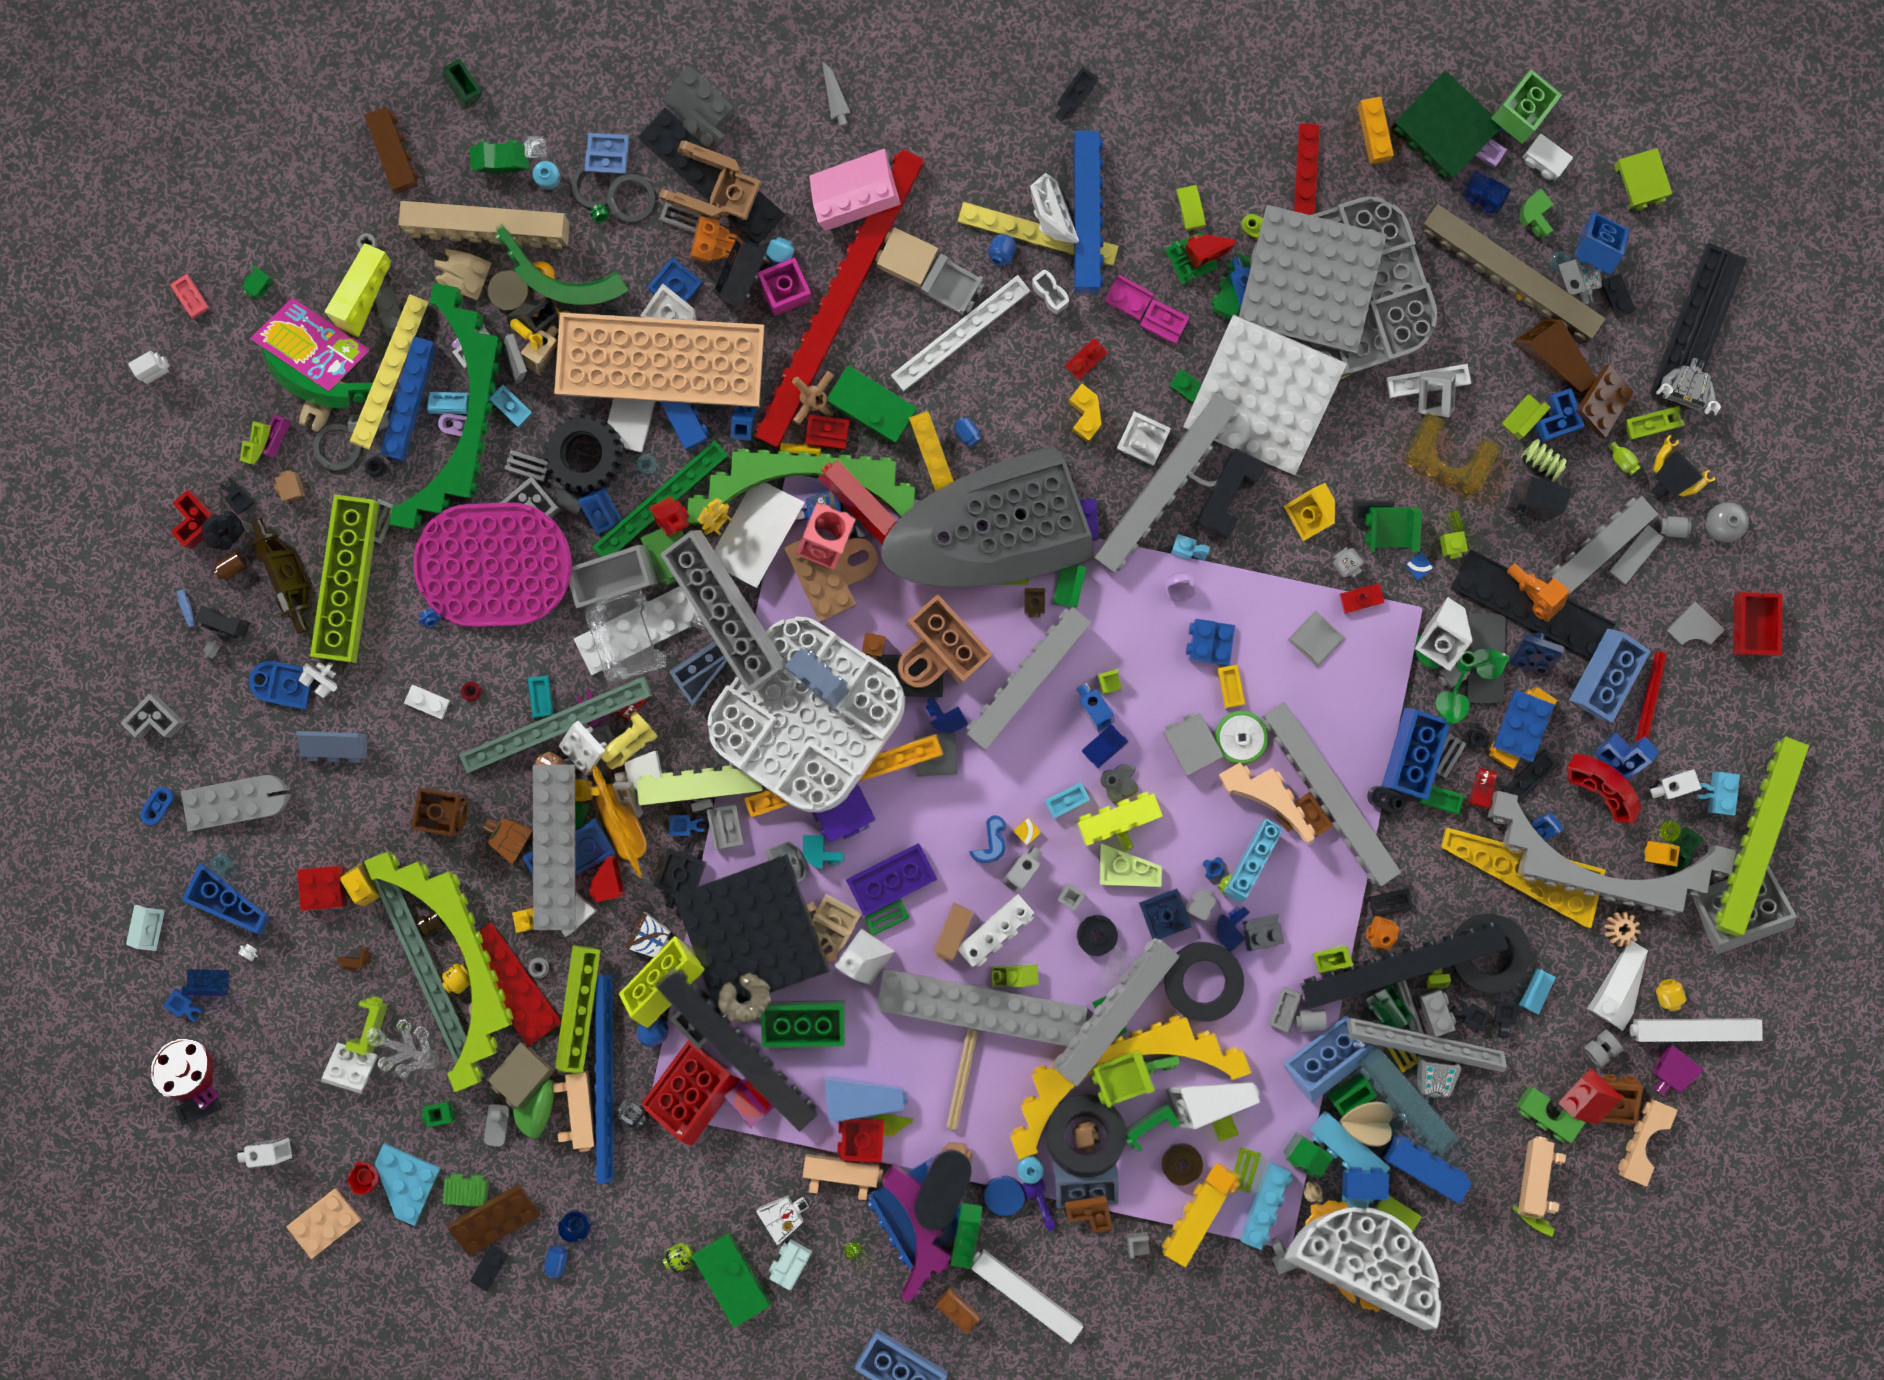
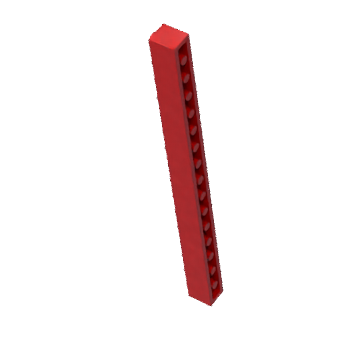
M903 148L900 154H895L892 160L894 166L891 169L900 205L866 216L864 224L858 226L855 233L857 238L854 243L850 242L846 250L848 255L845 261L841 260L837 268L839 273L836 279L832 278L828 285L830 291L827 296H823L818 306L821 308L818 314L814 313L809 323L812 326L809 332H804L800 343H802L800 349H796L791 357V361H793L791 367L785 369L782 375L784 380L781 386L777 385L772 396L775 398L772 404H767L763 412L765 415L763 421H759L755 427L756 439L776 449H779L802 404L800 401L801 391L792 383L793 379L799 377L808 387L811 386L879 250L884 244L887 233L890 232L924 165L923 158Z

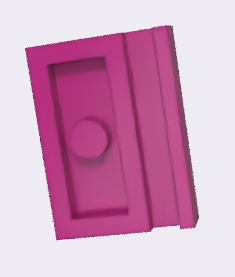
M1118 275L1104 301L1140 320L1154 294Z
M1153 299L1140 327L1176 345L1189 317Z

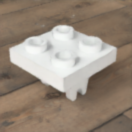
M1134 412L1117 450L1154 466L1171 428Z
M577 721L572 724L559 747L586 776L592 772V768H594V765L598 763L604 754V747L607 744L605 742L599 744L590 734L593 731L592 727L585 729Z
M337 1043L322 1076V1082L362 1094L376 1062L377 1054H358L345 1050L346 1045Z

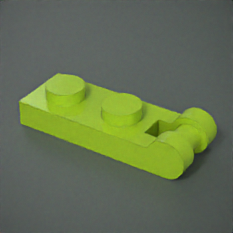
M1680 406L1625 420L1629 439L1633 440L1685 426L1684 420H1681ZM1668 415H1672L1673 422L1669 423Z

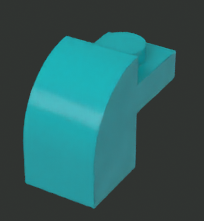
M803 835V854L812 866L823 869L824 860H827L829 865H839L840 861H844V852H824L823 835Z

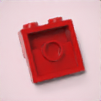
M859 1117L839 1121L838 1133L842 1134V1142L837 1144V1154H841L840 1160L882 1162L885 1120Z

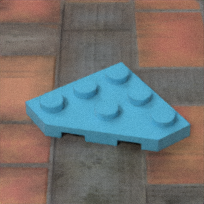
M384 1143L375 1162L376 1168L395 1217L415 1226L441 1168Z

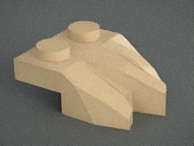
M445 249V255L448 257L447 261L434 259L435 267L443 271L442 275L435 278L436 281L442 285L458 287L463 296L477 301L491 262L466 252Z
M825 894L817 909L818 911H816L812 918V922L822 949L824 950L827 946L831 945L837 954L845 946L862 913Z

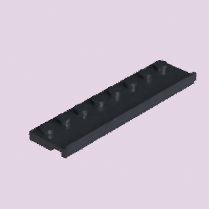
M1711 243L1705 245L1649 394L1686 409L1690 408L1663 398V392L1659 395L1656 392L1660 388L1664 376L1682 366L1690 367L1693 358L1705 362L1701 371L1704 372L1747 260L1746 257L1738 256L1729 250Z
M1472 549L1469 550L1450 587L1462 595L1505 615L1507 618L1537 633L1545 634L1552 641L1590 660L1607 629L1613 630L1617 623L1568 598L1564 607L1548 622L1538 618L1532 609L1534 602L1524 590L1521 591L1519 589L1520 583L1507 573L1509 568Z

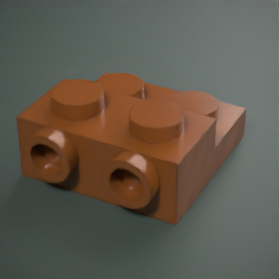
M1605 1074L1601 1078L1623 1098L1601 1122L1637 1124L1643 1090L1640 1081L1631 1075H1626L1622 1079L1616 1078L1612 1074Z

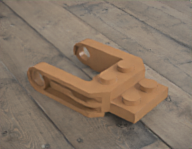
M681 141L677 150L679 153L723 171L718 177L709 204L679 192L673 193L664 188L661 189L658 198L671 205L715 220H720L729 216V214L747 220L761 186V181L742 174L735 159L690 142Z

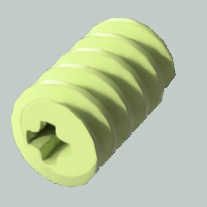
M1536 439L1527 447L1521 457L1527 455L1526 463L1533 460V468L1540 465L1538 472L1547 470L1545 477L1553 475L1552 482H1554L1564 471L1566 459L1563 458L1558 461L1560 454L1557 453L1552 456L1553 449L1545 451L1547 445L1542 444L1539 446L1540 440Z

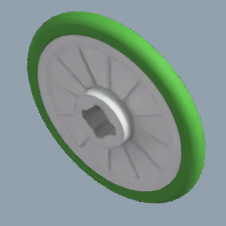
M1235 711L1226 715L1220 721L1215 732V741L1225 759L1235 764L1240 762L1241 764H1248L1256 761L1265 752L1268 745V731L1257 715L1247 711ZM1244 733L1246 740L1239 742L1238 734Z

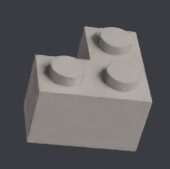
M533 477L526 480L500 502L527 504L541 510L550 518H553L561 511L559 506L556 505Z
M149 694L121 722L135 738H143L153 727L163 737L172 738L186 724L158 695Z

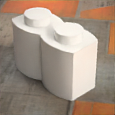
M1043 270L1032 279V287L1035 293L1045 300L1047 308L1052 313L1057 315L1068 306L1069 298L1067 293L1056 285V281L1051 273Z
M152 351L128 363L135 377L145 384H149L169 372L167 368L170 367L164 356L160 357L157 352L153 353Z

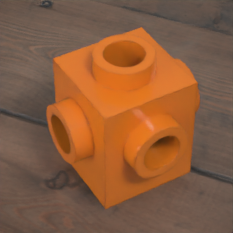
M1375 916L1372 924L1367 928L1366 938L1371 943V947L1380 951L1382 949L1390 951L1397 941V934L1400 928L1394 921Z

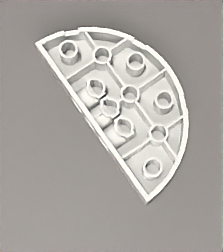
M1356 1207L1330 1212L1307 1224L1292 1241L1284 1258L1285 1260L1423 1330L1434 1329L1438 1326L1441 1301H1439L1438 1295L1440 1285L1433 1261L1423 1243L1418 1241L1411 1233L1412 1230L1392 1215L1372 1208Z

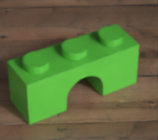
M1529 1086L1516 1104L1521 1109L1519 1113L1527 1119L1531 1117L1538 1121L1536 1125L1547 1131L1548 1128L1554 1132L1553 1137L1562 1143L1565 1140L1572 1143L1585 1122L1573 1118L1565 1109L1557 1117L1549 1118L1546 1114V1106L1551 1099L1534 1087Z

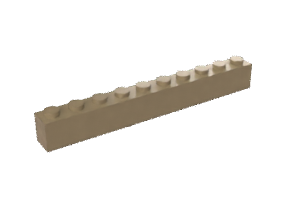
M1436 205L1421 226V229L1424 230V235L1440 241V245L1443 248L1456 252L1457 257L1462 261L1466 262L1468 260L1478 272L1487 273L1491 276L1490 279L1494 283L1506 286L1510 294L1514 296L1521 295L1524 298L1525 304L1530 307L1535 306L1541 310L1540 313L1544 317L1562 320L1566 328L1574 333L1576 339L1582 342L1590 341L1606 318L1440 205Z

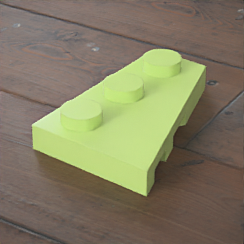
M1101 844L1099 885L1161 887L1162 866Z

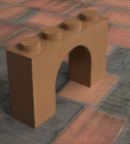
M953 903L934 946L937 958L948 962V959H954L973 917L972 910Z

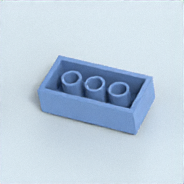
M1607 629L1569 701L1597 719L1613 723L1651 651L1625 633Z
M878 1328L874 1331L856 1361L854 1368L871 1380H945L947 1378L946 1370Z

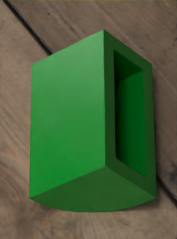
M1359 1072L1326 1096L1340 1116L1343 1117L1353 1108L1376 1098L1377 1094L1368 1080Z

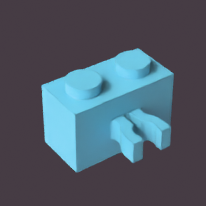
M1712 772L1711 786L1706 783H1700L1701 787L1710 791V793H1705L1704 795L1697 794L1698 799L1709 798L1708 813L1735 815L1739 774Z

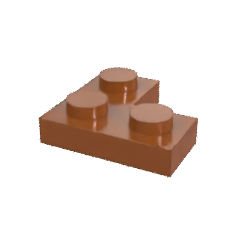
M1310 792L1293 802L1296 808L1300 806L1305 814L1303 819L1307 825L1310 824L1316 833L1315 837H1318L1333 826ZM1278 813L1275 815L1287 832L1293 829Z
M1106 1196L1065 1202L1069 1222L1089 1219L1092 1233L1113 1230Z

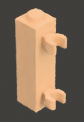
M589 1070L583 1071V1073L570 1072L565 1075L566 1082L552 1084L553 1092L567 1091L571 1131L559 1132L558 1141L572 1140L573 1149H579V1152L592 1150L591 1147L596 1145Z
M1537 1136L1528 1141L1518 1209L1519 1215L1536 1219L1543 1217L1545 1212L1555 1214V1212L1559 1211V1203L1548 1202L1546 1199L1551 1164L1562 1165L1566 1160L1565 1154L1553 1153L1554 1143L1548 1142V1139L1545 1137Z
M806 1154L803 1178L811 1179L809 1193H817L819 1180L860 1185L858 1199L866 1200L868 1186L877 1187V1182L882 1180L883 1170H879L880 1164Z

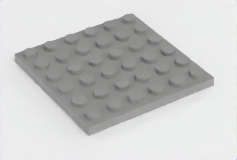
M1267 205L1238 317L1284 337L1357 354L1387 234Z

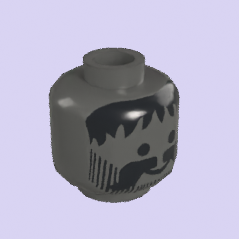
M631 1097L629 1100L625 1098L616 1111L619 1113L618 1119L630 1128H635L637 1125L642 1126L648 1118V1115L645 1114L647 1111H645L644 1106L634 1097Z

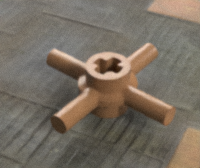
M827 371L817 386L808 387L799 377L793 379L792 383L801 391L800 401L804 404L793 419L796 424L800 425L810 410L819 409L826 417L832 418L834 416V413L826 405L827 396L823 392L834 376L831 372Z

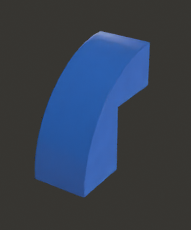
M735 406L731 419L730 438L751 440L756 407Z

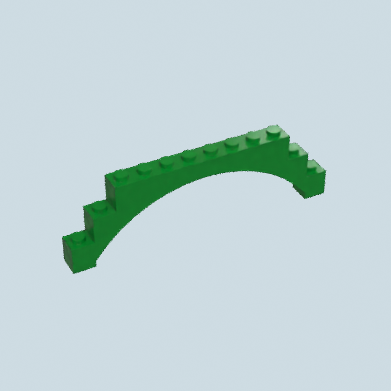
M433 283L430 304L437 306L447 318L461 344L469 376V405L463 433L451 458L438 476L412 498L400 505L393 504L390 525L418 530V526H421L423 521L421 510L442 513L450 508L451 499L448 498L449 495L473 499V495H476L478 491L476 478L477 475H480L482 463H479L480 456L485 452L483 440L484 435H487L489 431L487 418L488 415H491L493 403H491L490 398L496 392L494 380L495 375L499 374L500 363L498 358L499 354L502 355L504 343L498 336L479 333V330L483 328L484 319L481 318L482 314L458 308L463 302V293H461L458 287Z

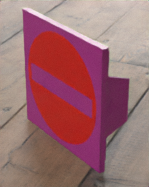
M746 1078L724 1096L750 1128L774 1108Z

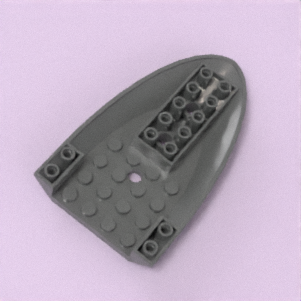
M1054 446L985 467L932 493L907 511L891 528L884 540L881 553L883 564L896 576L913 583L948 588L1008 583L1041 576L1094 559L1091 532L1067 464ZM1015 511H1023L1025 513V519H1017L1015 517ZM976 524L985 526L986 531H979ZM941 535L947 538V543H941L938 540V536Z

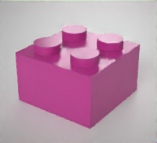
M795 258L757 272L759 286L773 316L811 302V292Z

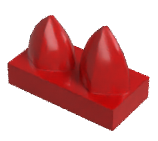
M1093 338L1065 367L1079 381L1108 354V351Z

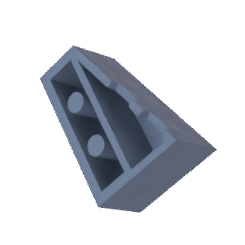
M714 640L672 668L669 673L693 706L725 665L727 659Z
M800 648L785 667L834 710L850 692L846 687L848 683L841 676L838 675L836 677L832 674L833 670L825 662L823 664L817 661L818 657L810 649L806 652L803 648Z

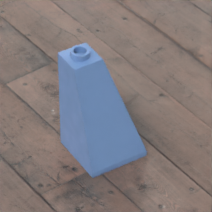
M826 1076L824 1080L829 1122L902 1111L905 1109L904 1105L908 1104L907 1092H903L902 1087L836 1076Z

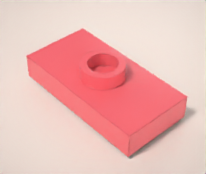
M188 274L170 284L193 320L210 309Z

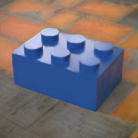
M1593 211L1580 232L1574 256L1583 263L1595 266L1600 272L1612 274L1624 255L1629 229Z

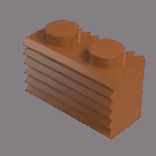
M950 1287L937 1300V1308H940V1311H943L946 1317L952 1319V1322H955V1325H958V1328H961L964 1334H967L980 1320L979 1314Z

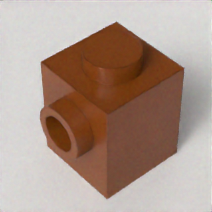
M865 632L862 653L874 660H877L878 657L882 658L886 636Z

